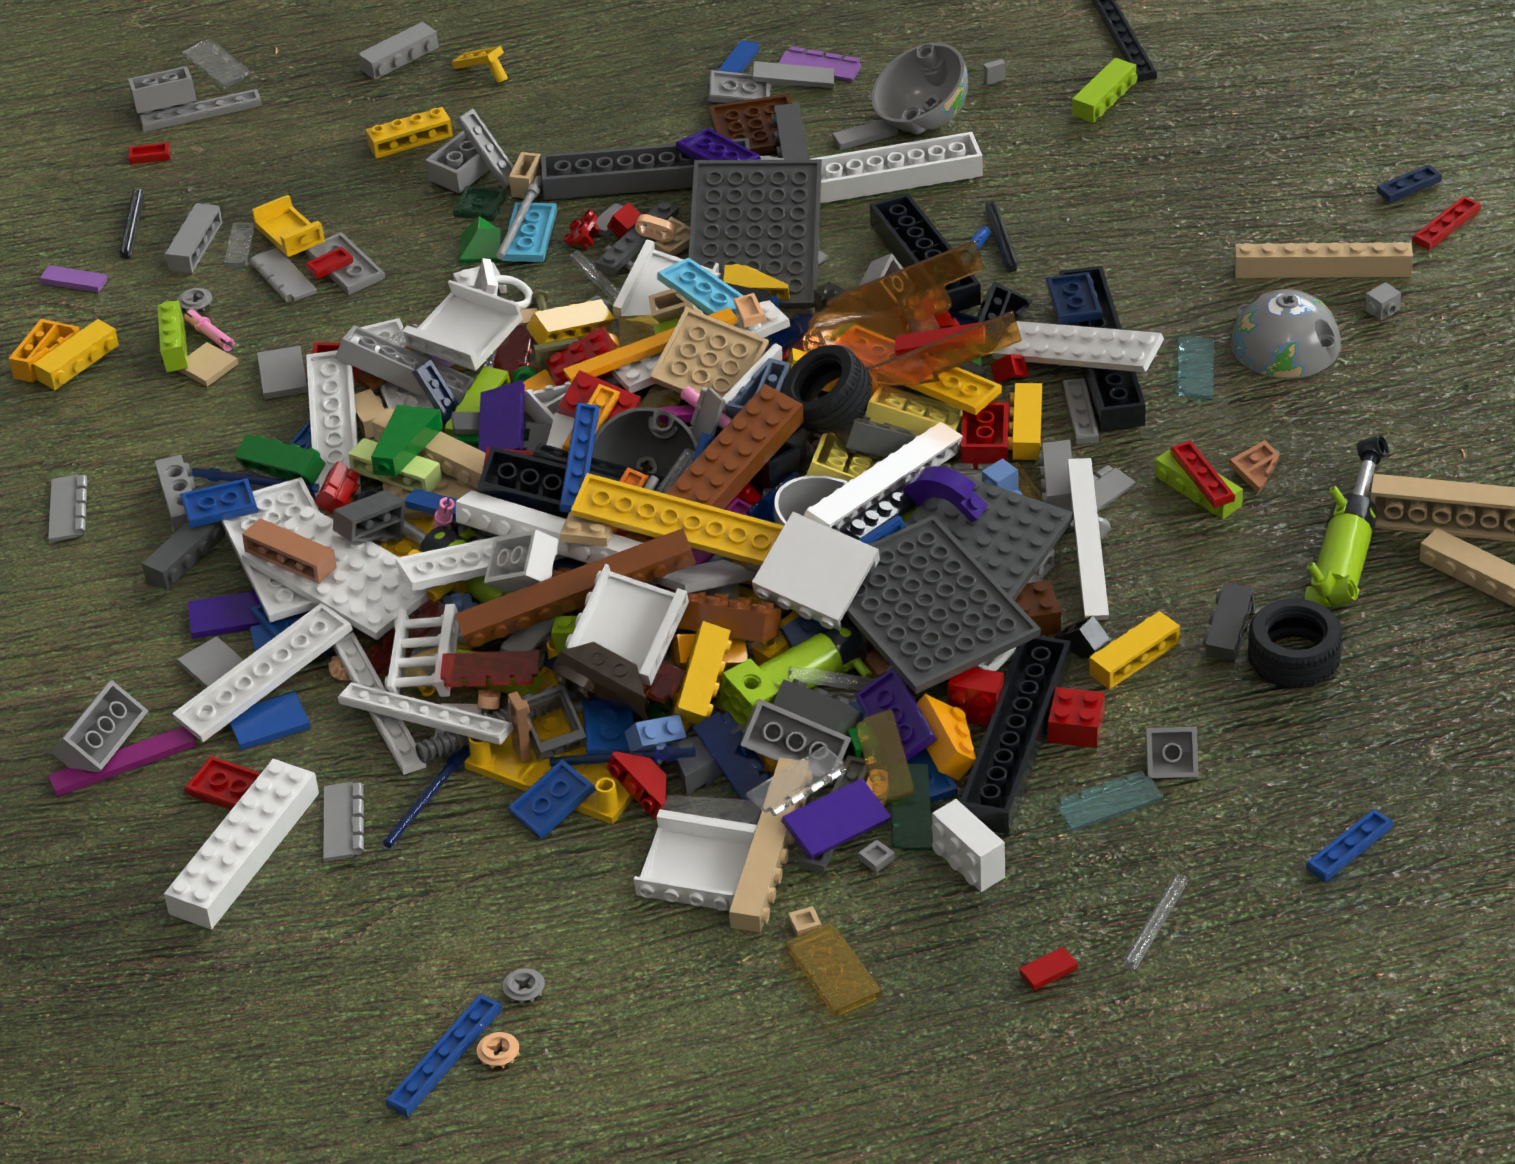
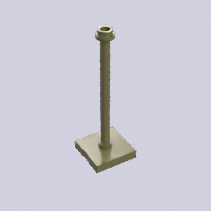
M542 289L535 290L532 294L533 303L538 305V309L541 311L548 310L546 305L548 301L547 293ZM578 338L534 345L537 373L546 369L551 376L546 360L554 353L569 347L574 341H578Z

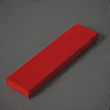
M1463 196L1412 236V243L1430 251L1481 210V204Z
M984 322L899 335L896 336L894 351L896 356L983 343L985 325Z
M1191 440L1170 447V454L1213 508L1235 501V494Z

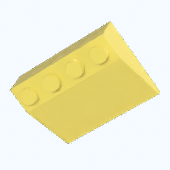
M881 383L869 400L865 416L870 417V421L884 424V422L913 431L916 436H920L930 427L933 428L940 422L959 432L962 424L963 410L947 403Z
M835 433L822 434L806 476H828L849 482L851 479L854 480L860 476L863 471L872 468L878 461L881 462L886 459V457L881 456L880 459H875L868 456L866 452L860 451L859 454L851 453L846 450V447L837 438Z

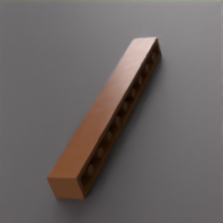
M679 529L456 613L455 616L468 649L479 647L489 641L503 638L513 632L527 629L529 626L548 621L553 617L585 606L587 594L592 592L595 587L596 575L599 571L603 570L605 564L609 565L611 572L644 583L696 564L684 529Z

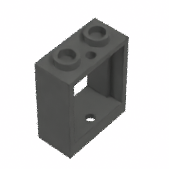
M564 685L560 687L550 686L544 689L542 693L536 695L527 694L521 697L522 700L527 701L530 711L558 702L571 731L562 736L540 742L531 719L527 714L531 725L529 736L538 762L584 746L586 734Z

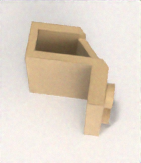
M673 288L648 296L651 315L659 323L674 318L680 319L686 307L703 313L702 310H699Z

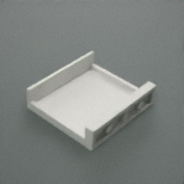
M646 239L613 305L614 318L655 332L653 325L659 324V322L651 315L648 296L670 289L657 280V274L659 271L684 259L655 250V242ZM718 263L715 264L713 269L702 266L721 279Z
M449 280L448 284L451 293L418 328L407 325L402 332L408 347L476 371L523 320L518 303L512 300L509 301L497 295L483 292L480 289L466 286L463 283Z
M792 512L752 581L754 593L763 600L770 599L776 602L783 609H792L798 612L805 619L812 618L817 620L825 628H834L840 631V621L870 568L872 566L876 568L880 560L879 549Z
M605 564L603 570L599 571L596 575L595 587L592 592L587 594L585 600L586 607L583 613L578 614L575 622L576 628L573 634H569L565 647L569 649L590 642H596L636 664L642 683L651 686L689 603L687 591L677 588L676 593L611 572L609 565Z
M659 809L657 814L658 828L640 877H634L636 895L644 898H656L669 902L729 911L757 825Z

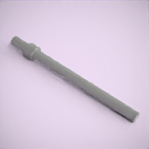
M536 176L533 183L528 186L525 192L526 196L496 254L498 259H504L533 199L537 198L540 192L539 187L542 183L541 176Z

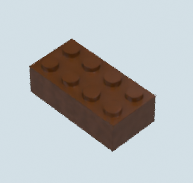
M1050 581L1027 583L1015 602L1041 629V636L1059 633L1061 631L1062 611Z

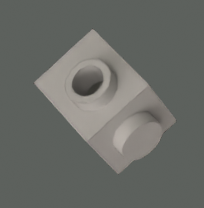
M1386 282L1366 293L1365 311L1380 321L1400 310L1401 292Z

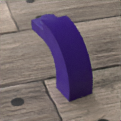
M933 466L924 468L915 474L902 489L918 506L932 497L945 499L952 503L971 523L977 520L988 506L973 491L976 484L972 480L946 467Z

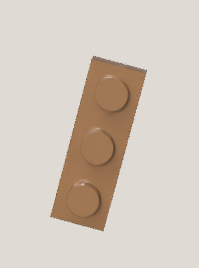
M516 691L508 694L510 722L514 728L511 732L512 747L520 761L525 762L531 760L530 749L533 748L529 736L531 725L527 718V714H530V709L527 701L522 700Z

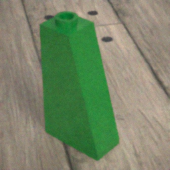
M397 405L371 456L374 474L396 477L442 430L443 424L440 409Z

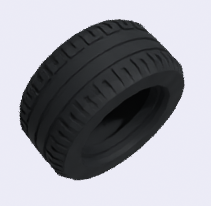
M825 345L811 350L793 365L784 380L782 393L803 404V423L801 426L811 433L827 434L843 429L862 413L871 396L872 377L869 370L849 348L841 345ZM839 378L837 384L829 393L815 400L819 392L827 384Z
M1282 599L1263 607L1251 620L1248 635V659L1253 669L1268 682L1286 688L1311 687L1329 678L1339 666L1342 651V627L1335 615L1323 605L1305 599ZM1295 636L1306 638L1318 645L1309 649L1293 650L1274 644L1273 641L1283 637Z

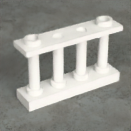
M445 604L444 614L441 617L409 619L404 607L399 608L398 618H395L394 621L396 631L389 674L385 677V688L387 691L399 694L400 687L432 685L436 687L440 697L450 696L460 630L455 616L459 612L455 604ZM442 627L441 634H438V636L408 638L410 629ZM439 646L438 653L435 656L405 658L406 648ZM436 666L435 673H432L431 676L402 678L403 668Z

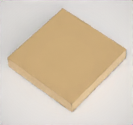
M206 342L187 356L188 368L177 371L208 387L237 366L238 359Z

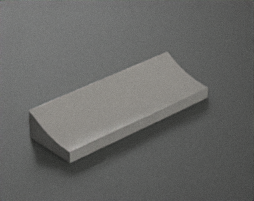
M355 325L342 338L335 356L336 359L428 399L412 371L425 361L430 360L429 358ZM432 360L460 405L466 391L470 389L475 379Z

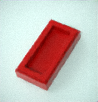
M169 142L128 147L129 164L171 160Z
M339 247L305 264L306 269L316 279H319L354 261L350 253L343 247Z
M1061 947L1019 968V974L1036 991L1077 970L1078 962L1064 947Z

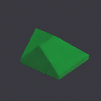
M479 216L460 235L459 263L481 262L482 258L491 259V261H502L496 257V254L503 242V231Z

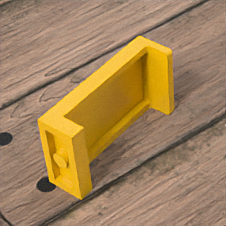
M289 195L252 209L255 227L287 257L325 242L322 224L319 221L310 223L292 206Z

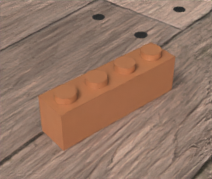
M261 518L242 534L245 552L318 584L337 568L335 552L330 547Z

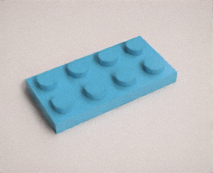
M515 202L508 230L522 202ZM531 203L502 261L544 262L557 214V203Z
M690 258L665 268L657 274L658 281L670 289L673 288L707 315L726 308H730L734 314L738 313L733 299L744 295Z

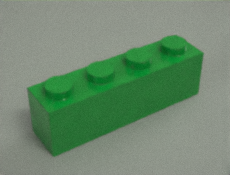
M246 434L234 455L244 469L287 480L302 477L305 484L314 486L326 465L320 457L321 454L313 448L305 449L294 443L289 445L278 439H266L261 435L253 436Z

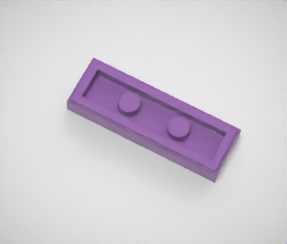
M49 265L41 275L40 281L41 284L99 293L107 282V275Z

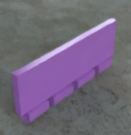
M791 46L789 51H785L779 61L780 64L834 68V79L850 82L854 81L861 68L860 58L845 56L843 61V55L826 53L824 57V52L808 49L806 52L805 48Z

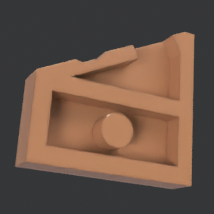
M1264 440L1230 459L1229 466L1257 493H1260L1276 466L1280 454Z

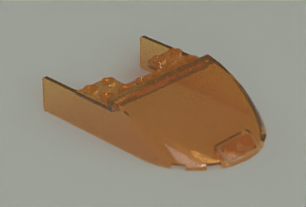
M971 241L834 297L826 303L827 307L821 312H816L808 322L809 328L803 334V347L806 354L813 349L825 345L847 347L869 370L873 384L916 385L940 381L938 374L1018 343L1022 338L1015 316L1011 311L896 356L894 351L896 336L940 329L934 316L945 313L952 305L945 289L947 284L984 270L975 241Z

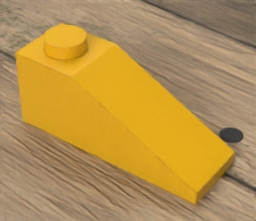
M725 265L723 282L770 293V296L776 294L779 300L790 299L788 284L747 265Z

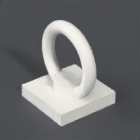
M482 258L473 288L497 295L498 284L512 285L525 295L523 301L516 302L520 309L528 308L533 302V292L530 287L523 281L511 276H494L491 259Z

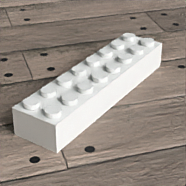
M973 132L812 158L822 159L821 203L983 176L982 154Z
M272 759L166 890L164 896L168 913L212 930L318 796L319 790L315 773Z

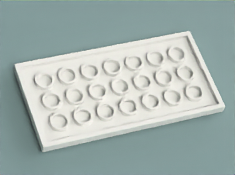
M300 477L252 491L258 513L223 520L221 523L269 622L314 609L318 605L242 561L241 556L245 552L242 534L259 518L281 526L306 506L319 511L304 480Z
M306 506L280 527L334 550L337 568L320 584L247 552L241 554L242 561L314 604H325L351 623L352 626L376 640L394 627L395 618H398L399 608L404 607L407 615H410L429 600L426 591L432 588L412 591L396 567V558H399L398 556L373 542L349 541L333 531V519L310 506Z

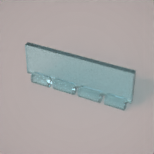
M1187 336L1178 339V395L1193 398H1213L1214 338Z
M1140 770L1124 777L1125 782L1120 777L1102 783V789L1097 785L1079 791L1080 800L1076 793L1059 798L1060 806L1058 810L1070 830L1075 831L1163 800V796L1150 775L1145 777L1143 771Z

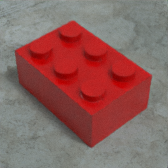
M603 326L591 331L579 341H574L569 347L554 353L546 360L556 386L564 385L565 382L569 381L564 374V368L617 349L615 342ZM610 371L596 377L601 380H605L606 378L610 377L612 373Z
M579 370L559 404V414L574 418L577 402L587 404L599 384L620 392L619 398L605 422L622 411L640 407L641 397Z
M990 402L976 415L963 410L962 468H988L1002 458L1008 462L1009 402Z

